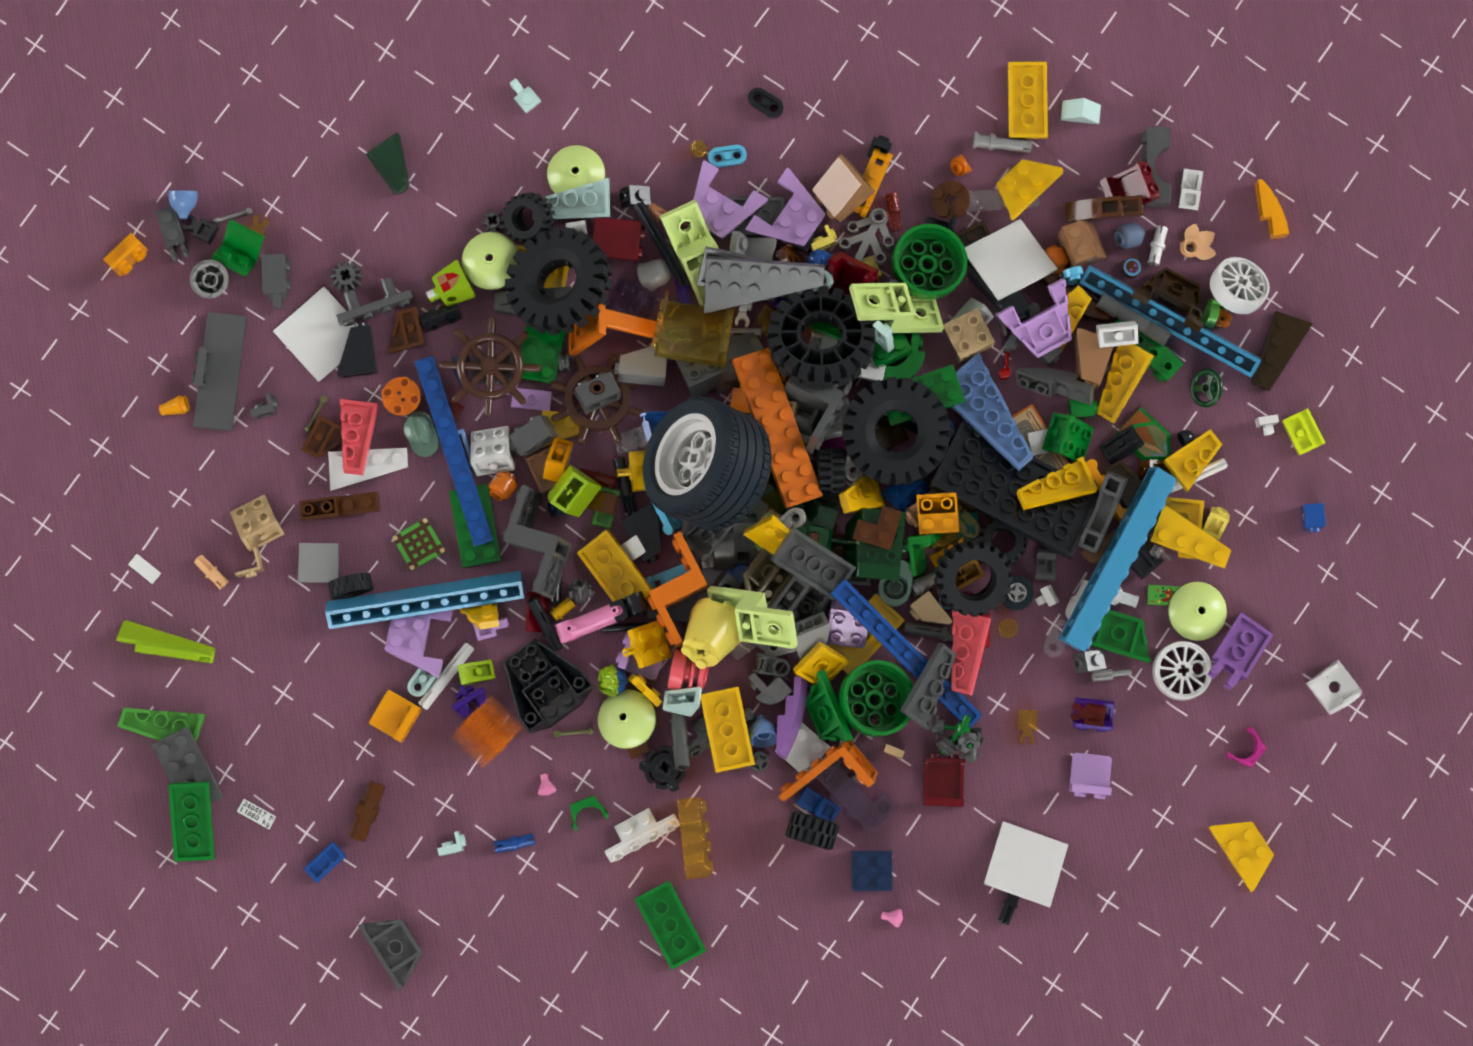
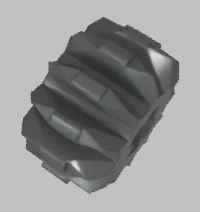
M345 260L343 266L340 262H337L339 268L332 267L331 269L336 274L330 275V278L334 280L332 282L333 287L338 286L337 290L339 292L343 289L345 292H348L349 288L356 291L354 285L361 286L362 283L358 279L364 278L363 274H360L362 269L356 267L354 261L349 265L348 260ZM349 273L350 279L346 278L345 280L343 275Z

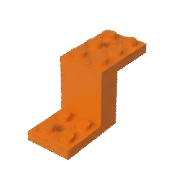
M681 531L673 535L672 545L677 554L681 552L683 556L681 562L688 572L649 591L650 597L647 598L652 610L656 609L659 613L656 615V618L661 628L666 627L668 631L665 633V636L670 646L674 644L676 648L682 646L683 641L666 609L708 588L707 582Z

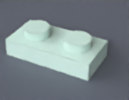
M878 320L873 324V328H875V342L889 353L894 349L893 331L886 323L882 324Z

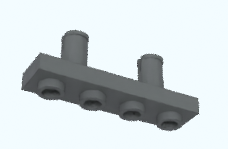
M389 277L380 281L386 297L364 306L359 305L354 290L345 292L344 297L349 310L336 315L340 326L348 327L355 324L356 320L371 319L374 317V314L379 312L386 314L391 312L394 307L399 306L403 308L409 306L410 302L414 301L411 291L407 290L397 293L393 281Z

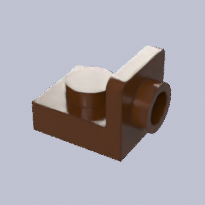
M1148 459L1140 461L1138 466L1139 479L1143 481L1150 467H1158L1168 474L1169 469L1163 463L1164 460Z

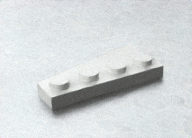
M407 448L370 449L364 476L345 474L343 471L342 451L328 452L330 491L407 468Z

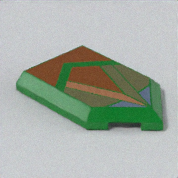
M1142 407L1115 434L1117 435L1131 424L1145 443V445L1133 452L1141 461L1148 459L1165 460L1171 456L1170 433Z

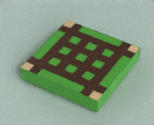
M427 518L422 519L392 537L411 571L446 552Z

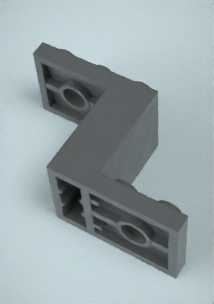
M813 337L809 346L820 349L818 348L820 340ZM790 376L785 386L788 401L799 403L798 409L812 415L816 408L820 409V421L806 447L807 453L812 455L815 449H820L834 420L837 419L845 402L842 400L844 392L835 387L823 389L822 383H817L816 389L806 388L805 380L800 385L791 382Z
M522 485L516 495L515 507L510 512V522L504 530L503 541L518 549L544 556L540 560V569L533 581L532 591L554 600L572 544L559 536L532 529L543 494L529 486Z

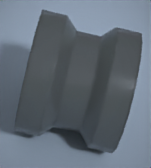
M763 752L754 753L755 765L750 767L756 772L766 770L769 765L768 756Z

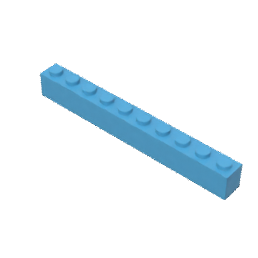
M1092 265L1088 266L1080 281V284L1100 295L1105 293L1120 303L1122 302V305L1139 313L1149 321H1154L1174 336L1251 378L1261 362L1260 357L1205 327H1202L1200 332H1197L1184 325L1185 316L1150 298L1147 305L1132 298L1134 288Z
M1150 467L1062 630L1058 638L1060 641L1083 652L1091 646L1094 633L1100 629L1102 618L1109 612L1110 603L1118 595L1120 585L1127 578L1131 564L1136 561L1140 547L1145 544L1149 530L1156 524V517L1159 511L1165 507L1167 496L1175 488L1174 483L1177 480L1175 477L1158 467Z
M521 571L326 601L325 613L329 629L525 599L524 584Z

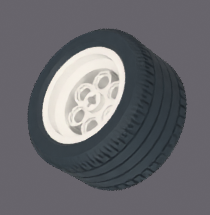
M695 397L686 400L674 407L662 418L649 439L643 460V480L647 495L653 505L663 513L696 527L715 531L728 528L743 519L755 507L766 488L772 462L770 441L763 426L750 415L713 398Z

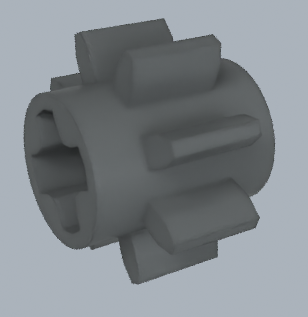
M491 209L490 214H483L485 221L481 222V225L487 226L486 232L490 230L493 232H497L499 229L504 230L501 223L505 221L499 218L501 216L500 211L496 214ZM496 219L497 224L493 223L491 225L490 220L494 221Z
M575 580L572 585L568 586L569 599L574 598L575 603L583 604L588 601V598H592V585H587L585 580Z

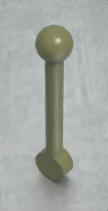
M326 396L320 397V404L317 407L309 425L305 426V432H311L312 425L316 420L323 404H326L328 402Z
M588 727L584 730L564 732L555 730L553 732V736L555 738H559L563 735H574L584 733L592 735L594 733V729L592 727Z

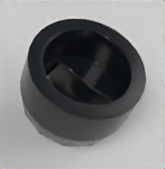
M1182 430L1177 433V438L1184 447L1193 441L1194 435L1189 430Z

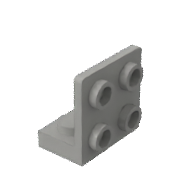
M732 231L729 251L773 261L777 240L775 238H747L740 231Z

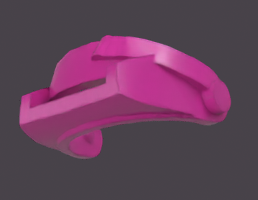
M1247 727L1246 730L1252 734L1256 743L1253 754L1248 758L1241 759L1227 752L1226 757L1252 768L1267 748L1252 727Z

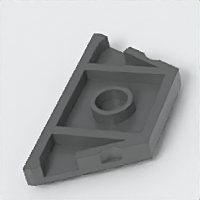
M403 919L358 925L397 989L401 990L423 955V951Z

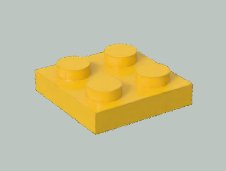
M818 642L793 670L795 674L812 684H816L818 681L816 676L818 671L825 670L829 681H831L849 662L843 655Z

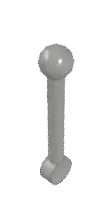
M246 208L245 211L222 218H215L213 223L218 224L245 214L251 215L252 209Z

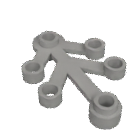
M876 208L870 212L869 217L849 222L847 230L850 234H856L859 228L869 225L870 227L866 232L840 239V249L847 251L851 245L862 242L855 256V259L862 261L871 245L875 254V263L877 265H884L886 263V255L882 253L875 234L879 228L883 236L884 248L891 249L894 246V238L890 236L886 226L888 213L884 209ZM880 216L882 220L877 221L875 218ZM854 225L857 228L855 230H851L850 226ZM891 240L892 243L888 245L885 241ZM847 242L848 246H842L841 244ZM881 256L884 259L882 261H878L877 258Z

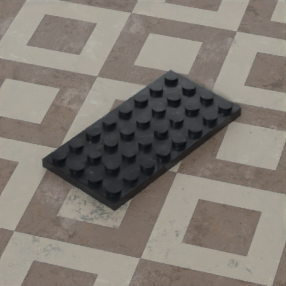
M964 420L960 424L929 486L940 493L956 492L957 501L1069 560L1082 537L1099 497V490H1097L1096 493L1023 510L1016 494L1017 490L1038 479L1045 478L1047 474L1056 472L1058 469L1033 457L1018 471L983 436L975 437L973 427Z

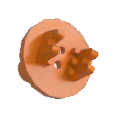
M397 377L391 379L382 389V401L384 407L390 413L396 416H405L418 408L421 401V393L413 380L407 377Z

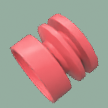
M675 648L667 689H682L683 684L687 683L688 688L697 685V687H701L703 690L706 685L709 667L705 669L698 668L693 661L688 660V657L681 652V649Z

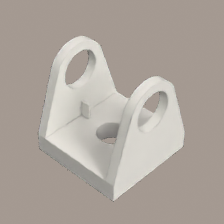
M1339 660L1333 662L1306 683L1329 715L1345 708L1362 694L1360 687ZM1331 682H1336L1339 685V690L1336 693L1331 692L1329 689Z

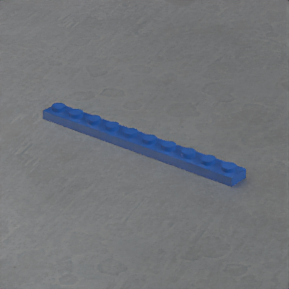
M434 356L415 361L473 544L476 547L494 541Z
M843 579L830 594L918 680L928 661L854 587ZM945 679L943 684L944 692L942 696H939L938 701L960 722L964 714L971 716L968 726L972 727L982 714L961 693L952 691V684Z

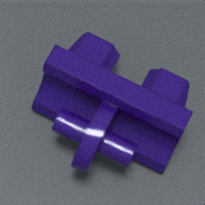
M459 685L458 687L461 691L455 694L457 700L463 696L465 698L453 704V710L458 712L463 719L468 718L473 713L468 706L475 701L479 708L481 704L487 701L485 696L487 693L484 688L480 687L473 693L468 694L474 690L473 686L470 685L464 688L463 685Z

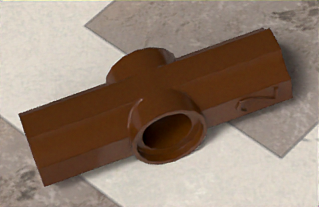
M371 780L369 781L363 799L360 800L355 811V820L348 837L365 842L370 827L378 815L379 804L386 786Z

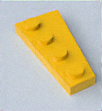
M1136 344L1117 346L1097 414L1112 423L1116 422L1154 355Z
M1082 456L1076 462L1068 463L1062 469L1047 474L1045 478L1038 479L1018 489L1016 494L1023 510L1096 493L1097 486Z
M1166 505L1159 514L1150 542L1225 569L1231 553V549Z

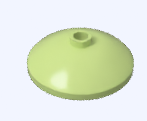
M573 145L559 150L552 157L547 169V179L552 191L557 194L605 179V168L601 158L593 150L585 146ZM574 168L579 169L577 174L572 173Z
M485 232L479 234L469 241L463 251V271L469 281L479 288L486 290L505 287V279L511 278L506 273L509 264L517 265L513 256L518 249L509 237L501 233ZM488 255L493 256V259L491 261L486 260V257Z
M1191 582L1181 586L1173 594L1168 607V615L1171 625L1178 634L1189 640L1202 641L1215 636L1222 629L1227 616V607L1223 596L1215 587L1204 582ZM1199 607L1204 609L1203 614L1198 612Z
M626 689L616 696L608 697L601 705L598 713V727L602 736L613 746L622 749H631L642 745L652 735L656 725V712L652 702L645 695L635 690ZM626 714V719L622 721L621 716Z

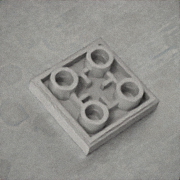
M299 543V583H328L338 578L339 543Z

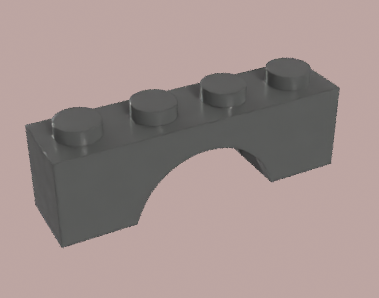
M1147 127L1144 133L1141 134V144L1144 145V152L1141 153V162L1147 161L1150 165L1154 182L1159 187L1161 198L1146 204L1145 207H1169L1171 204V184L1163 181L1158 176L1155 169V161L1158 155L1168 151L1170 147V127Z
M1111 471L1106 473L1095 509L1084 529L1078 544L1079 547L1094 553L1100 551L1128 478Z

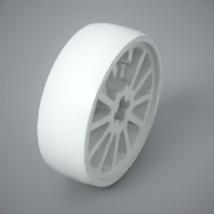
M1230 257L1222 261L1213 271L1210 278V289L1214 298L1224 308L1237 314H1250L1256 311L1265 302L1270 290L1269 281L1265 273L1255 263L1241 257Z
M1188 641L1174 642L1161 649L1155 657L1152 667L1153 679L1158 689L1167 697L1179 701L1191 700L1204 693L1210 685L1212 678L1207 674L1212 667V662L1206 651L1199 645ZM1181 647L1183 649L1182 661L1180 660L1176 648ZM1187 649L1194 651V654L1186 662ZM1169 651H1173L1177 663L1166 656ZM1197 654L1200 656V658L1202 659V661H1201V660H1194V658L1197 656ZM1164 658L1174 667L1161 666L1162 659ZM1195 663L1202 667L1199 675L1193 672L1192 668ZM1181 666L1187 670L1184 676H1182V673H1178V669ZM1160 669L1172 671V674L1161 678ZM1174 676V681L1167 688L1163 680ZM1204 676L1203 683L1197 678ZM1189 678L1199 685L1196 691L1193 690ZM1180 680L1179 693H1175L1171 689ZM1184 680L1189 688V694H1183Z

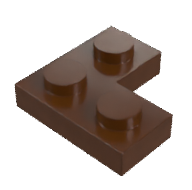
M883 506L878 524L875 525L858 520L852 539L891 550L902 512Z

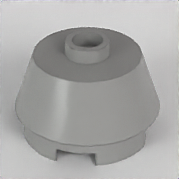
M203 260L197 263L190 273V285L193 291L203 298H215L221 295L228 286V272L218 261Z

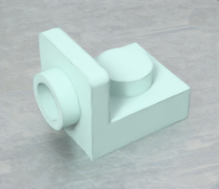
M460 831L454 832L457 844H454L453 841L441 843L442 847L437 848L439 856L464 851L463 846H466L464 834L461 835Z

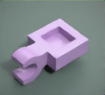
M507 617L499 619V627L479 630L473 623L478 641L497 636L496 630L508 627L509 625Z

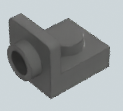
M270 392L265 393L268 404L260 403L255 405L254 409L250 410L252 418L257 420L276 414V408L279 407L276 396L272 397Z

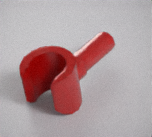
M1005 353L1004 369L998 370L1000 380H1007L1010 377V353Z

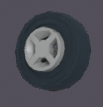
M1013 576V582L1010 583L1011 591L1006 593L1005 597L1007 599L1002 604L1007 609L1013 611L1023 610L1032 602L1034 589L1030 581L1025 577Z

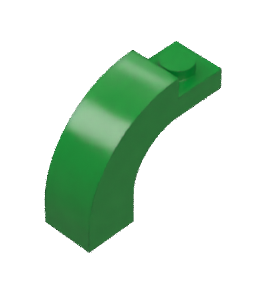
M911 333L910 346L913 353L909 354L907 359L900 365L886 366L883 380L889 377L911 379L918 373L926 353L918 351V349H922L923 337H920V333Z

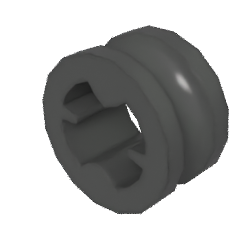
M569 353L565 356L559 354L560 371H564V369L571 371V356Z

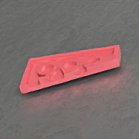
M340 399L343 471L345 474L364 476L379 405L372 402Z
M952 610V651L956 653L952 665V691L972 696L991 618L979 615L978 617H972L970 614L964 616L958 611Z

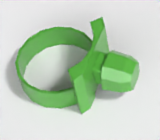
M1214 298L1206 301L1201 320L1204 327L1211 329L1216 324L1220 309H1225Z

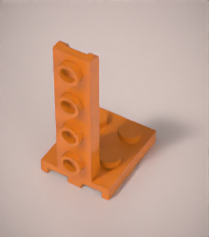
M842 741L839 746L835 747L833 745L825 752V757L815 759L810 764V769L800 771L795 776V781L785 783L780 788L781 792L778 797L782 801H786L841 756L844 758L843 762L847 768L853 769L857 774L858 781L862 785L865 784L868 788L875 783L878 772L852 741Z

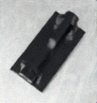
M457 304L439 307L440 314H437L436 309L423 313L420 319L426 333L463 319Z

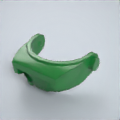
M593 795L570 804L573 831H578L575 820L578 812L583 808L596 807L602 811L605 819H608V812Z

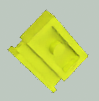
M1308 408L1281 421L1299 456L1326 443Z

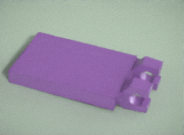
M1241 612L1211 657L1213 659L1212 662L1215 664L1207 675L1214 679L1222 669L1231 675L1224 684V687L1231 690L1238 680L1242 681L1248 677L1273 637V634Z

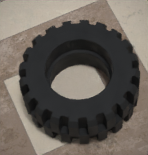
M965 538L961 543L958 541L952 543L953 547L950 549L946 548L943 551L945 554L943 557L939 556L937 560L939 563L938 567L934 568L936 575L934 583L937 586L936 590L940 597L953 611H958L964 616L970 614L972 617H978L980 613L984 616L989 614L991 609L997 610L999 608L997 605L1000 602L1004 603L1006 601L1005 595L1010 593V583L1013 582V576L1010 574L1012 569L1005 555L990 542L982 541L979 538H974L973 540ZM972 560L985 562L991 571L987 586L975 594L962 593L955 583L956 574L960 567Z

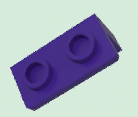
M1075 697L1072 715L1073 727L1080 730L1090 728L1100 732L1112 731L1115 702Z

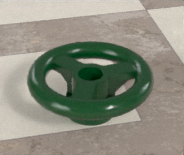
M1212 369L1198 371L1190 384V394L1193 401L1198 406L1207 408L1215 405L1220 400L1223 392V382L1220 375ZM1209 375L1206 382L1196 386L1201 376ZM1202 391V393L1206 394L1209 401H1201L1196 392Z

